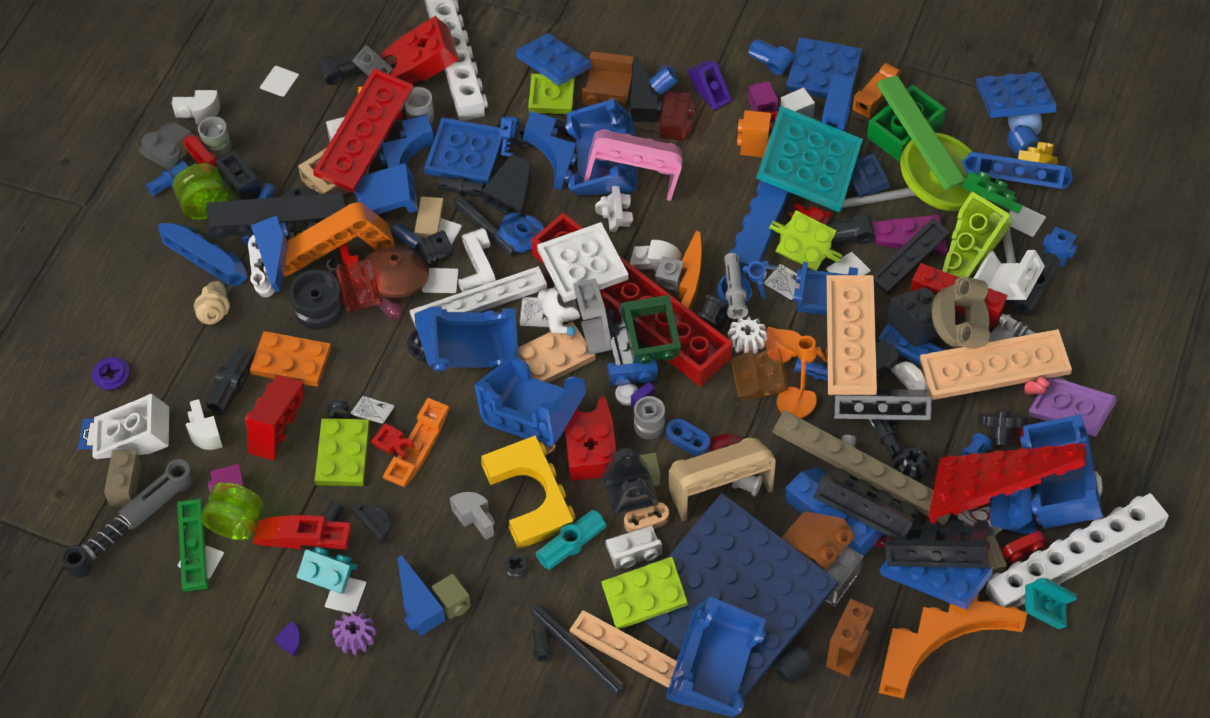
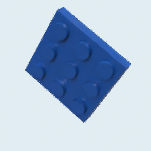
M799 37L786 84V91L795 92L804 88L810 96L827 98L832 75L854 78L855 82L862 48Z
M1028 72L1027 74L1020 75L1007 74L1005 76L976 78V87L990 118L1056 112V103L1041 73Z
M441 118L424 167L425 174L439 177L442 175L456 179L463 177L467 181L485 183L487 185L491 180L503 144L504 137H499L501 128Z

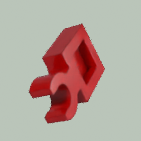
M800 204L793 205L794 212L798 211L826 226L831 219V213L812 206L807 211ZM789 213V221L791 220L794 213Z
M386 423L371 441L378 449L391 456L396 451L403 459L408 458L407 454L403 451L406 447L415 448L412 441L405 438L403 432Z

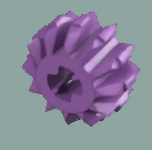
M352 611L350 617L343 614V621H335L336 629L332 631L336 646L342 647V651L345 654L350 649H352L354 655H356L357 649L366 652V645H373L374 640L372 637L376 635L372 619H367L366 614L363 612L356 616V612Z

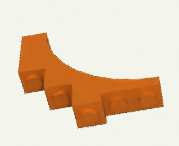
M978 595L967 610L951 603L948 612H943L936 607H923L918 634L906 628L892 629L879 693L904 699L909 682L918 666L938 647L963 634L981 630L1003 629L1022 632L1027 613L1016 607L1007 608L998 606L990 601H977Z

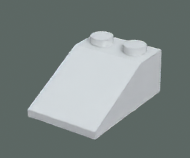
M153 394L94 417L92 457L95 459L111 458L112 450L136 451L138 455H144L169 445V406Z

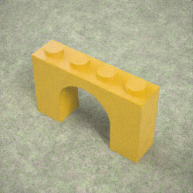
M536 435L481 456V465L490 485L514 476L526 475L538 480L545 489L546 499L538 509L509 520V530L518 550L560 534L564 526L573 524V520L576 519L572 507L567 506L564 501L566 494L563 486L556 483L554 477L557 475L553 464H548L545 458L547 455L546 448L543 442H538Z

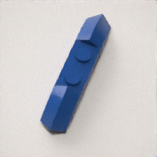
M970 152L962 161L967 174L970 171L978 175L979 171L996 179L1067 189L1073 180L1071 168L1066 166Z
M159 223V232L164 245L231 287L241 285L247 278L244 265L231 251H223L217 244L212 245L201 234H195L196 230L179 223Z

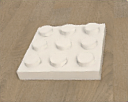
M601 222L537 245L538 252L564 303L576 299L573 283L596 278L599 290L628 280V272Z

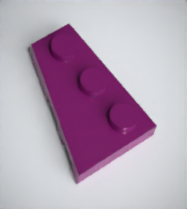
M939 214L872 222L875 245L900 249L932 218H935L941 224ZM944 240L934 252L947 256L946 241Z

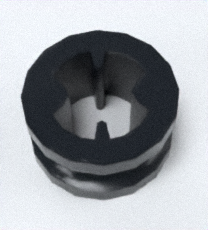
M522 127L515 133L516 145L522 149L531 148L533 145L521 139L525 131V127Z
M342 400L330 402L328 404V418L348 419L349 404Z
M512 554L507 557L505 570L510 578L519 579L526 575L527 561L523 555ZM520 563L521 568L516 567L514 570L512 569V564L517 565Z

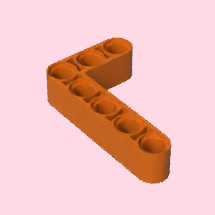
M352 203L287 241L288 248L283 276L293 274L356 236L360 237L375 250L394 246L389 224L363 203Z

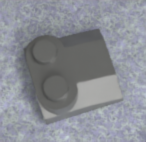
M168 122L156 132L144 135L141 140L142 145L138 149L144 157L170 170L181 161L185 162L191 156L183 145V139L190 134L195 135L175 122Z

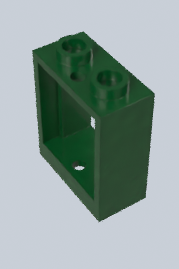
M670 295L623 303L622 314L633 363L639 362V364L644 365L653 362L655 359L672 360L680 355L681 345ZM665 312L672 343L639 349L632 318Z

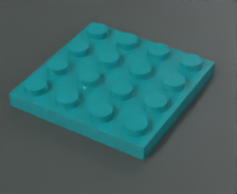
M781 106L778 110L756 179L839 212L845 199L863 139Z

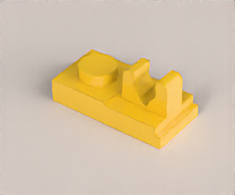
M1038 142L1037 148L1028 147V151L1019 150L1018 159L1058 164V157L1052 156L1053 144Z

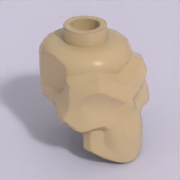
M214 281L202 289V294L194 302V311L198 320L208 325L219 322L224 315L228 314L230 308L226 288L220 281Z

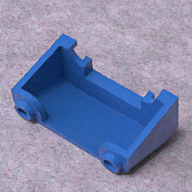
M615 99L567 113L566 130L569 135L576 139L578 153V173L571 175L568 185L570 191L577 196L612 194L613 186H619L620 193L623 194L631 193L638 189L637 166L610 160L601 161L595 159L589 181L584 182L588 156L595 132L606 129L616 133L635 136L631 115Z
M429 307L414 314L415 325L428 366L433 367L434 371L448 370V367L496 368L510 356L519 359L515 309L504 308L501 313L493 312V310L479 313L447 312V309H442V307Z
M512 356L475 384L480 415L488 426L524 439L536 435L538 442H543L544 446L549 447L559 440L586 394L585 381L583 379L571 376L564 382L565 388L531 378L530 367L525 361Z
M711 596L697 605L691 615L666 698L679 704L729 717L740 714L744 706V700L742 699V693L738 692L751 648L757 642L761 643L765 637L766 629H764L766 619Z

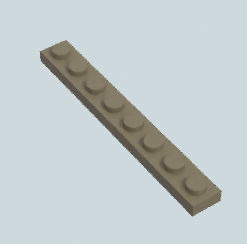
M786 410L783 411L772 433L833 466L846 470L857 479L868 481L872 487L888 491L893 495L894 499L913 504L915 510L929 517L933 495L932 489ZM951 513L941 516L937 520L945 525Z

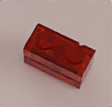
M665 92L660 122L661 139L671 140L673 138L674 140L684 141L686 140L687 132L691 133L692 120L689 119V116H694L695 103L691 102L690 93Z

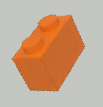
M745 110L744 118L739 119L738 132H742L738 133L737 146H741L740 155L763 157L770 136L771 113Z

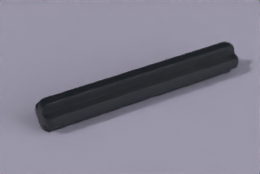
M458 196L454 200V206L479 229H485L488 237L508 256L513 257L518 253L514 250L513 246L499 237V228L466 198Z

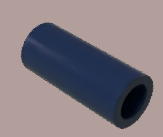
M397 223L392 229V234L414 250H419L417 240L422 238L402 224Z

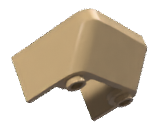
M749 437L740 443L688 460L674 462L669 469L668 490L682 521L687 520L688 496L757 473L763 476L762 481L768 493L773 492L776 460L772 452L759 439Z

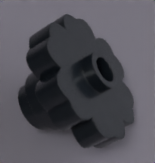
M996 410V413L979 414L978 424L991 426L990 438H993L992 444L1012 445V439H1015V427L1028 425V417L1021 414H1011L1010 410Z

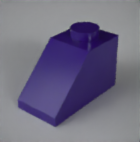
M704 61L687 70L695 90L712 110L732 101L716 61Z

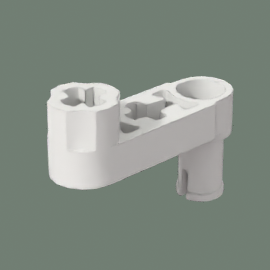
M481 228L462 235L464 247L477 274L458 280L461 291L465 292L496 281L491 266L482 250L490 247L485 229Z
M253 235L248 241L252 271L250 280L260 296L270 297L275 291L270 284L265 266L264 273L259 269L263 260Z

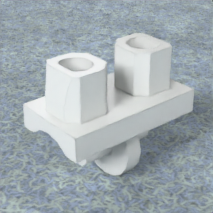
M613 186L612 194L607 197H601V201L595 204L596 213L602 215L605 219L608 218L609 231L616 232L619 226L629 227L633 221L631 212L622 211V209L629 208L631 202L630 195L620 193L619 186Z

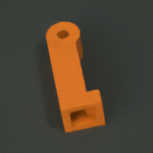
M885 63L865 88L855 94L852 110L869 119L885 99L877 86L879 80L896 75L899 78L901 70ZM862 103L866 105L867 110L863 109L860 105Z

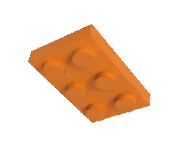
M264 331L250 367V372L252 375L273 379L277 375L302 381L305 385L318 387L331 351V344Z

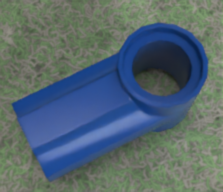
M760 39L753 41L748 52L750 57L766 64L769 70L777 75H782L794 59V55L787 48L782 46L776 48Z
M663 65L657 74L649 80L652 87L660 95L679 82L675 75L677 71L674 67Z

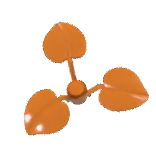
M768 327L766 331L767 340L765 342L768 356L778 363H786L792 356L798 357L801 360L800 390L796 387H788L782 390L777 397L778 410L781 414L786 410L803 419L813 412L817 403L814 392L804 391L806 363L812 362L817 354L824 362H828L827 349L825 356L821 352V348L816 347L813 337L801 336L799 333L791 330Z

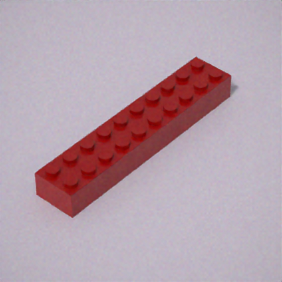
M562 213L531 239L532 255L544 264L538 252V244L581 230L583 227ZM622 257L620 259L628 272V280L600 290L605 311L612 308L618 323H621L618 308L624 302L670 295ZM670 295L681 350L680 355L667 361L701 387L732 358V342ZM665 312L632 318L636 337L647 346L654 347L672 343Z

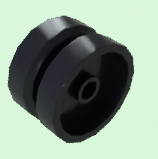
M309 270L298 275L291 283L289 294L295 318L301 325L310 329H322L336 323L341 317L344 305L339 282L333 274L325 270Z

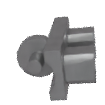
M367 45L352 60L368 76L373 69L386 74H390L394 70Z

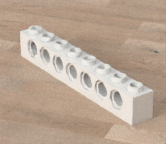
M424 0L429 18L431 19L436 16L450 28L459 60L444 70L459 121L485 117L484 108L488 107L485 94L481 95L480 92L483 91L481 79H476V75H478L475 62H471V59H473L471 46L466 45L468 43L466 30L462 31L461 29L464 25L462 16L457 15V12H459L457 0Z
M1151 493L1144 497L1138 496L1126 507H1117L1109 516L1103 519H1095L1089 527L1083 530L1081 528L1075 530L1067 539L1063 541L1061 539L1056 540L1043 552L1038 550L1028 560L1022 563L1020 561L1014 563L1008 571L992 575L988 580L985 593L998 606L1017 608L1025 603V585L1034 582L1038 578H1048L1059 585L1160 530L1165 526L1169 515ZM1132 517L1138 518L1140 521H1136ZM1112 528H1116V529H1118L1120 532H1116V531H1114ZM1091 539H1097L1100 543H1096ZM1071 550H1077L1080 554L1073 553ZM1051 561H1056L1060 565H1055ZM1030 572H1036L1040 576H1034ZM1009 583H1015L1019 587H1013Z

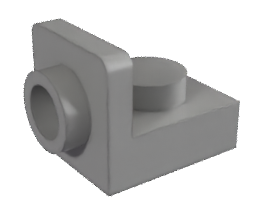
M662 256L655 275L656 284L664 290L678 293L683 261Z

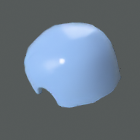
M1041 114L1008 116L1009 128L1012 130L1018 125L1030 126L1035 134L1038 135L1042 130Z

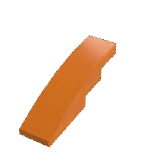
M698 231L695 232L682 259L683 268L680 274L682 281L679 285V299L691 311L696 301L701 273V234Z

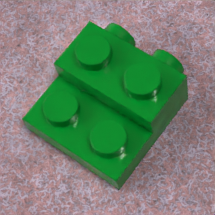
M969 171L962 186L963 189L974 192L1017 214L1020 213L1023 206L1015 203L1016 198L1013 197L1015 192L1007 189L1009 184L998 179L994 183L990 181L992 176L979 171L978 175Z

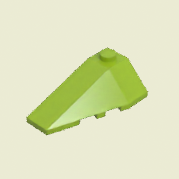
M974 192L970 193L959 210L949 253H947L942 270L960 278H971L988 252L993 251L1014 221L1009 213Z

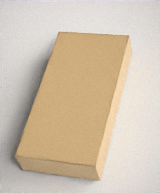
M421 197L414 232L421 238H428V235L439 231L444 204L443 198Z

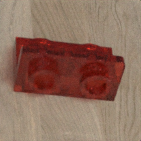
M370 259L336 267L337 280L340 284L347 312L382 304Z

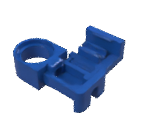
M506 116V118H501L499 137H504L501 155H516L515 151H509L512 149V147H509V144H513L510 141V137L515 138V133L520 127V118Z

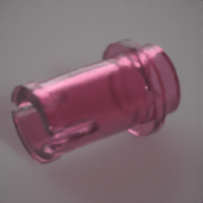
M379 295L383 299L382 301L376 297L374 304L385 313V317L388 320L394 321L401 316L402 310L399 304H394L388 297Z

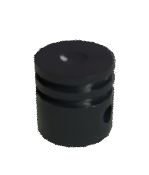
M444 230L428 235V238L423 237V240H417L420 253L428 265L431 262H436V259L439 261L453 255L450 240Z

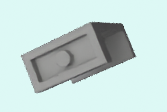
M596 278L573 283L583 320L590 319L581 322L590 355L612 350L606 311Z

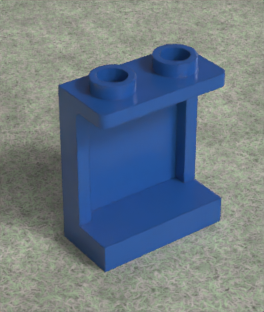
M406 163L363 176L354 192L358 202L363 203L376 214L403 206L406 207L409 213L418 211L414 175Z
M803 262L802 270L798 269L796 283H800L799 289L795 288L793 302H797V311L827 315V275L847 274L807 269L808 262ZM849 267L848 275H858V268Z

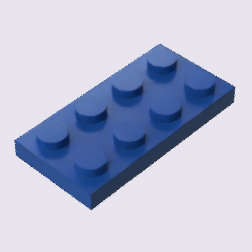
M887 560L879 569L881 576L966 610L992 575L991 567L888 566Z

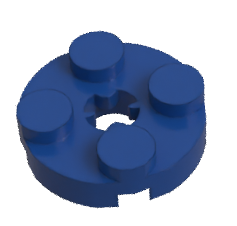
M520 213L508 214L502 220L498 232L499 237L513 246L517 252L523 253L526 250H531V239L544 229L543 225L536 218L529 215L524 218L519 217Z

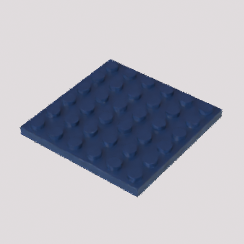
M721 493L668 556V558L673 557L689 605L643 622L680 650L694 609L710 596L766 619L764 629H766L765 637L761 643L757 642L751 648L738 692L742 693V699L744 700L839 583L831 575Z

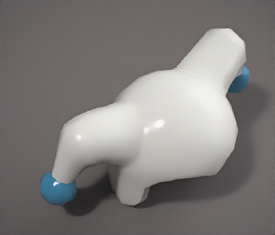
M556 285L553 288L540 291L538 300L542 303V309L548 318L551 332L554 334H568L569 336L575 335V327L563 326L565 322L580 318L575 299L564 303Z

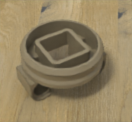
M969 277L955 279L956 284L943 288L934 298L932 321L935 330L952 347H968L973 349L984 347L990 338L988 329L989 314L984 302L988 293V285L983 280ZM955 305L965 307V323L955 325Z

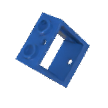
M832 75L822 123L845 132L851 107L854 78Z

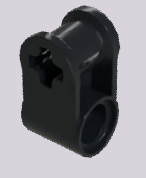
M706 295L705 299L707 301L701 312L697 313V316L706 323L722 329L729 317L727 307L723 301L711 295Z

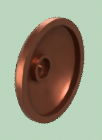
M390 246L370 253L361 264L360 276L363 284L373 293L384 297L400 298L410 296L425 286L429 277V267L425 259L417 252L404 247Z

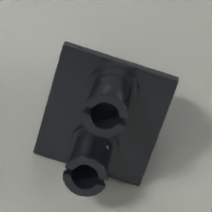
M633 448L617 451L612 456L602 475L613 515L658 505L659 502L648 467L637 451Z

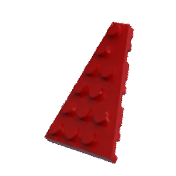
M1070 443L1061 446H1044L1032 449L1021 448L1012 451H995L983 454L972 453L970 455L940 458L929 510L930 523H937V518L946 514L953 513L955 516L965 510L989 503V498L1001 493L1007 496L1017 490H1023L1041 483L1040 478L1053 473L1059 476L1069 470L1085 466L1087 454L1085 443Z

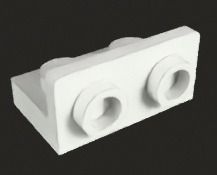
M652 526L606 540V547L615 569L630 568L635 563L644 560L651 561L662 555L661 540L657 539Z

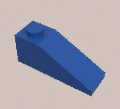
M274 216L252 224L251 228L270 284L277 293L281 290L288 248L286 236L289 235L285 222L280 223L278 217Z
M401 555L398 557V565L406 613L404 620L411 631L416 630L422 636L445 621L444 609Z

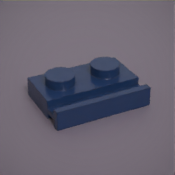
M874 153L856 160L850 181L859 199L863 198L862 195L868 193L871 195L890 188L889 181Z

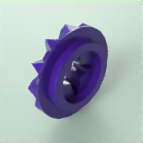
M117 357L102 359L92 370L93 382L98 388H103L106 392L108 389L117 390V387L120 385L125 386V381L130 378L127 363ZM108 369H111V371H113V373H114V378H113V379H110V378H109V376H108V375H109V374H108V373H109V370H108Z

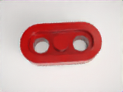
M190 134L183 139L185 149L206 173L210 174L217 169L216 156L205 149L203 141L198 136Z
M1036 531L1006 545L1001 552L1006 564L1011 563L1013 565L1031 553L1033 554L1038 550L1043 551L1047 540L1041 531Z

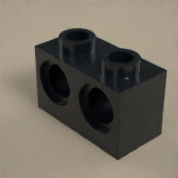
M235 150L215 160L220 178L238 200H250L260 195L261 189L258 178Z

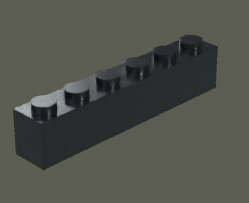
M343 193L207 203L206 216L209 238L216 237L221 239L235 235L241 237L253 234L252 224L274 216L278 217L280 223L285 222L289 233L307 230L345 208Z

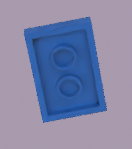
M549 33L516 50L517 58L558 86L591 68V61Z

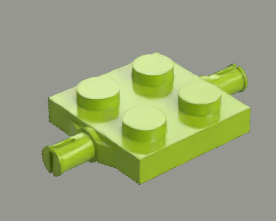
M798 211L794 212L790 222L785 226L774 220L769 226V229L781 234L780 242L775 252L802 266L803 262H808L807 268L817 271L822 260L826 257L837 263L842 257V254L830 249L836 230Z

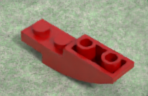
M290 515L258 520L253 544L301 549L302 545L347 550L352 526L350 523L326 521L325 516Z

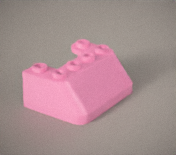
M606 129L595 132L584 182L589 181L595 159L601 161L610 160L657 170L662 174L670 175L667 200L671 201L682 168V151L672 143H663Z

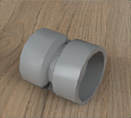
M423 87L413 88L405 103L407 119L427 115L430 124L433 122L434 110L432 94L429 90Z
M216 116L202 120L198 126V133L205 149L208 152H212L216 158L226 155L231 149V141L225 121Z
M646 396L640 398L634 406V430L641 438L653 440L662 435L665 429V406L660 399Z

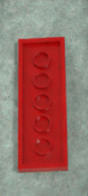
M373 69L313 170V176L354 193L412 93L413 85Z

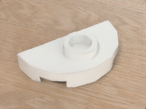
M905 361L891 369L894 375L909 390H928L922 371L912 363Z

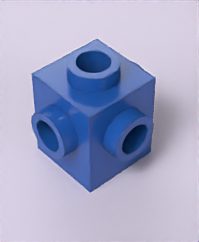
M1055 227L1052 234L1047 233L1043 241L1044 253L1051 252L1057 255L1058 259L1061 260L1060 266L1064 267L1068 258H1073L1078 246L1074 245L1077 235L1072 234L1068 230Z

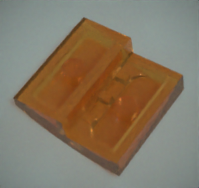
M777 346L758 354L749 351L731 358L738 398L740 400L766 397L789 390L781 350Z

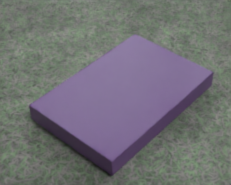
M1055 377L1048 378L1049 386L1046 388L1047 391L1044 394H1038L1029 410V415L1044 421H1050L1081 414L1087 434L1096 437L1116 402V396Z

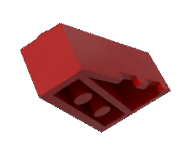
M277 375L272 383H268L265 393L257 399L252 412H248L245 419L248 432V454L275 461L277 457L276 446L279 441L284 442L286 434H283L287 423H293L303 402L302 381Z

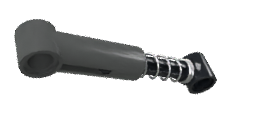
M182 459L171 461L166 467V472L118 511L119 518L115 517L113 523L105 525V529L102 532H97L95 538L88 539L87 544H82L81 546L74 545L65 549L62 554V562L69 576L79 579L88 575L93 560L97 558L96 555L102 550L106 551L105 547L111 542L114 543L113 540L119 535L123 536L122 533L125 530L137 528L178 492L190 489L194 478L189 464Z

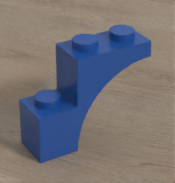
M531 111L525 127L523 140L538 148L548 158L554 171L553 188L562 190L564 182L568 183L572 170H569V166H574L578 154L574 152L576 143L556 138L558 128H554L555 118Z
M427 115L403 120V130H399L401 139L382 143L383 153H379L382 166L390 168L407 163L418 151L433 144V131Z

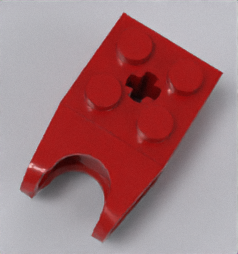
M436 16L402 36L384 50L380 56L391 67L396 66L389 75L402 78L403 81L410 84L421 79L426 81L459 60L450 28ZM389 56H395L392 60H386Z
M605 395L599 396L598 405L592 412L583 413L576 409L565 428L570 481L602 478L612 456L616 453L613 421Z

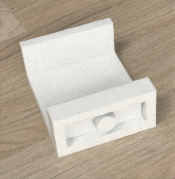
M1027 250L1020 263H1000L995 253L989 251L974 279L983 280L987 283L988 288L1008 295L1007 300H1026L1045 266L1036 250Z

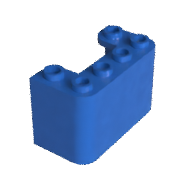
M1079 414L1023 426L1024 435L1020 436L1022 448L1032 449L1044 446H1061L1070 443H1085L1087 449L1085 466L1069 470L1059 476L1053 473L1040 478L1041 483L1035 485L1036 489H1032L1033 500H1031L1034 515L1036 514L1038 525H1043L1044 529L1103 518L1089 437L1082 415Z

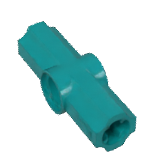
M591 510L574 524L564 526L557 537L536 552V557L545 569L551 570L569 555L578 554L582 549V545L606 528V523L597 511ZM569 538H574V539H576V540L573 541V542L567 541V539H569Z

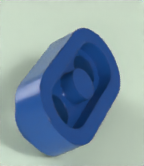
M674 419L667 424L666 437L671 443L695 456L708 452L710 438L707 433L682 419ZM680 432L681 435L677 436L674 433ZM695 444H700V445H702V446H701V447H696V446H694V445H695Z

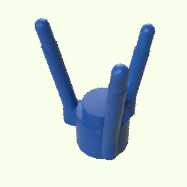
M753 261L749 266L743 267L741 275L745 276L748 273L749 278L757 282L761 298L765 299L766 295L762 281L767 275L766 268L777 270V266L769 264L768 261L763 263Z

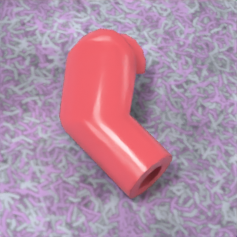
M1039 377L1036 382L1029 381L1024 386V393L1027 396L1044 394L1047 391L1046 388L1049 386V382L1043 377Z

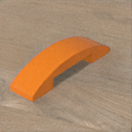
M427 398L417 416L418 422L408 438L415 445V448L406 447L403 450L408 456L407 459H403L399 455L397 458L394 457L385 471L383 479L404 488L408 485L429 455L442 429L449 406Z

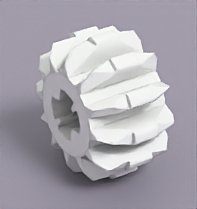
M750 316L746 320L741 318L737 322H732L728 331V338L732 342V347H735L736 353L744 351V354L747 356L750 351L756 355L758 349L763 350L767 340L765 324H760L758 318L752 321Z

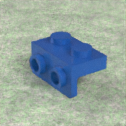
M656 360L644 365L639 363L616 365V362L607 365L610 387L623 386L628 383L657 381Z

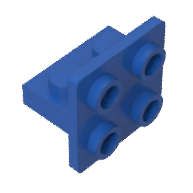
M1031 487L1017 490L1007 496L1001 493L991 497V525L1024 535L1036 532L1035 515L1031 505V500H1033Z

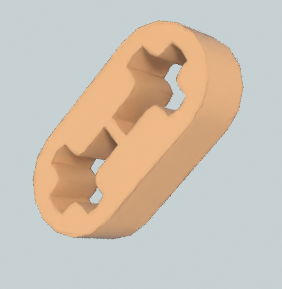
M659 502L656 506L627 512L624 517V527L628 533L652 526L653 529L662 527L669 520V509L665 504ZM658 511L659 514H662V517L658 518L654 515V512ZM631 519L639 521V525L635 526L634 523H631Z

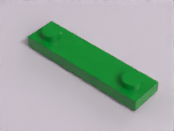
M202 498L179 501L177 506L182 590L187 592L208 589Z

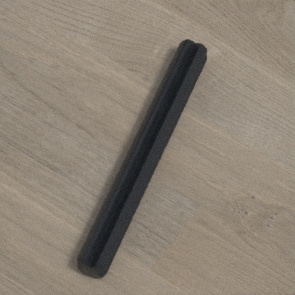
M537 605L532 609L531 616L543 628H547L548 632L614 695H619L624 690V683L542 605Z

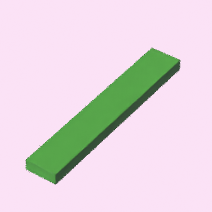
M898 76L879 80L878 88L944 190L963 185L964 177Z

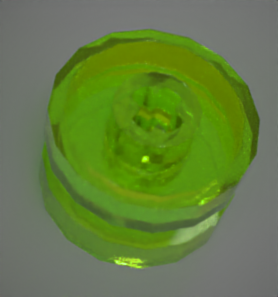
M206 163L195 164L185 168L174 178L172 184L174 193L183 214L189 219H207V203L229 201V194L219 170L213 165Z
M227 482L214 484L208 497L209 502L206 503L201 513V522L208 529L221 536L234 540L248 539L255 527V520L259 517L263 508L262 500L255 493L240 485Z

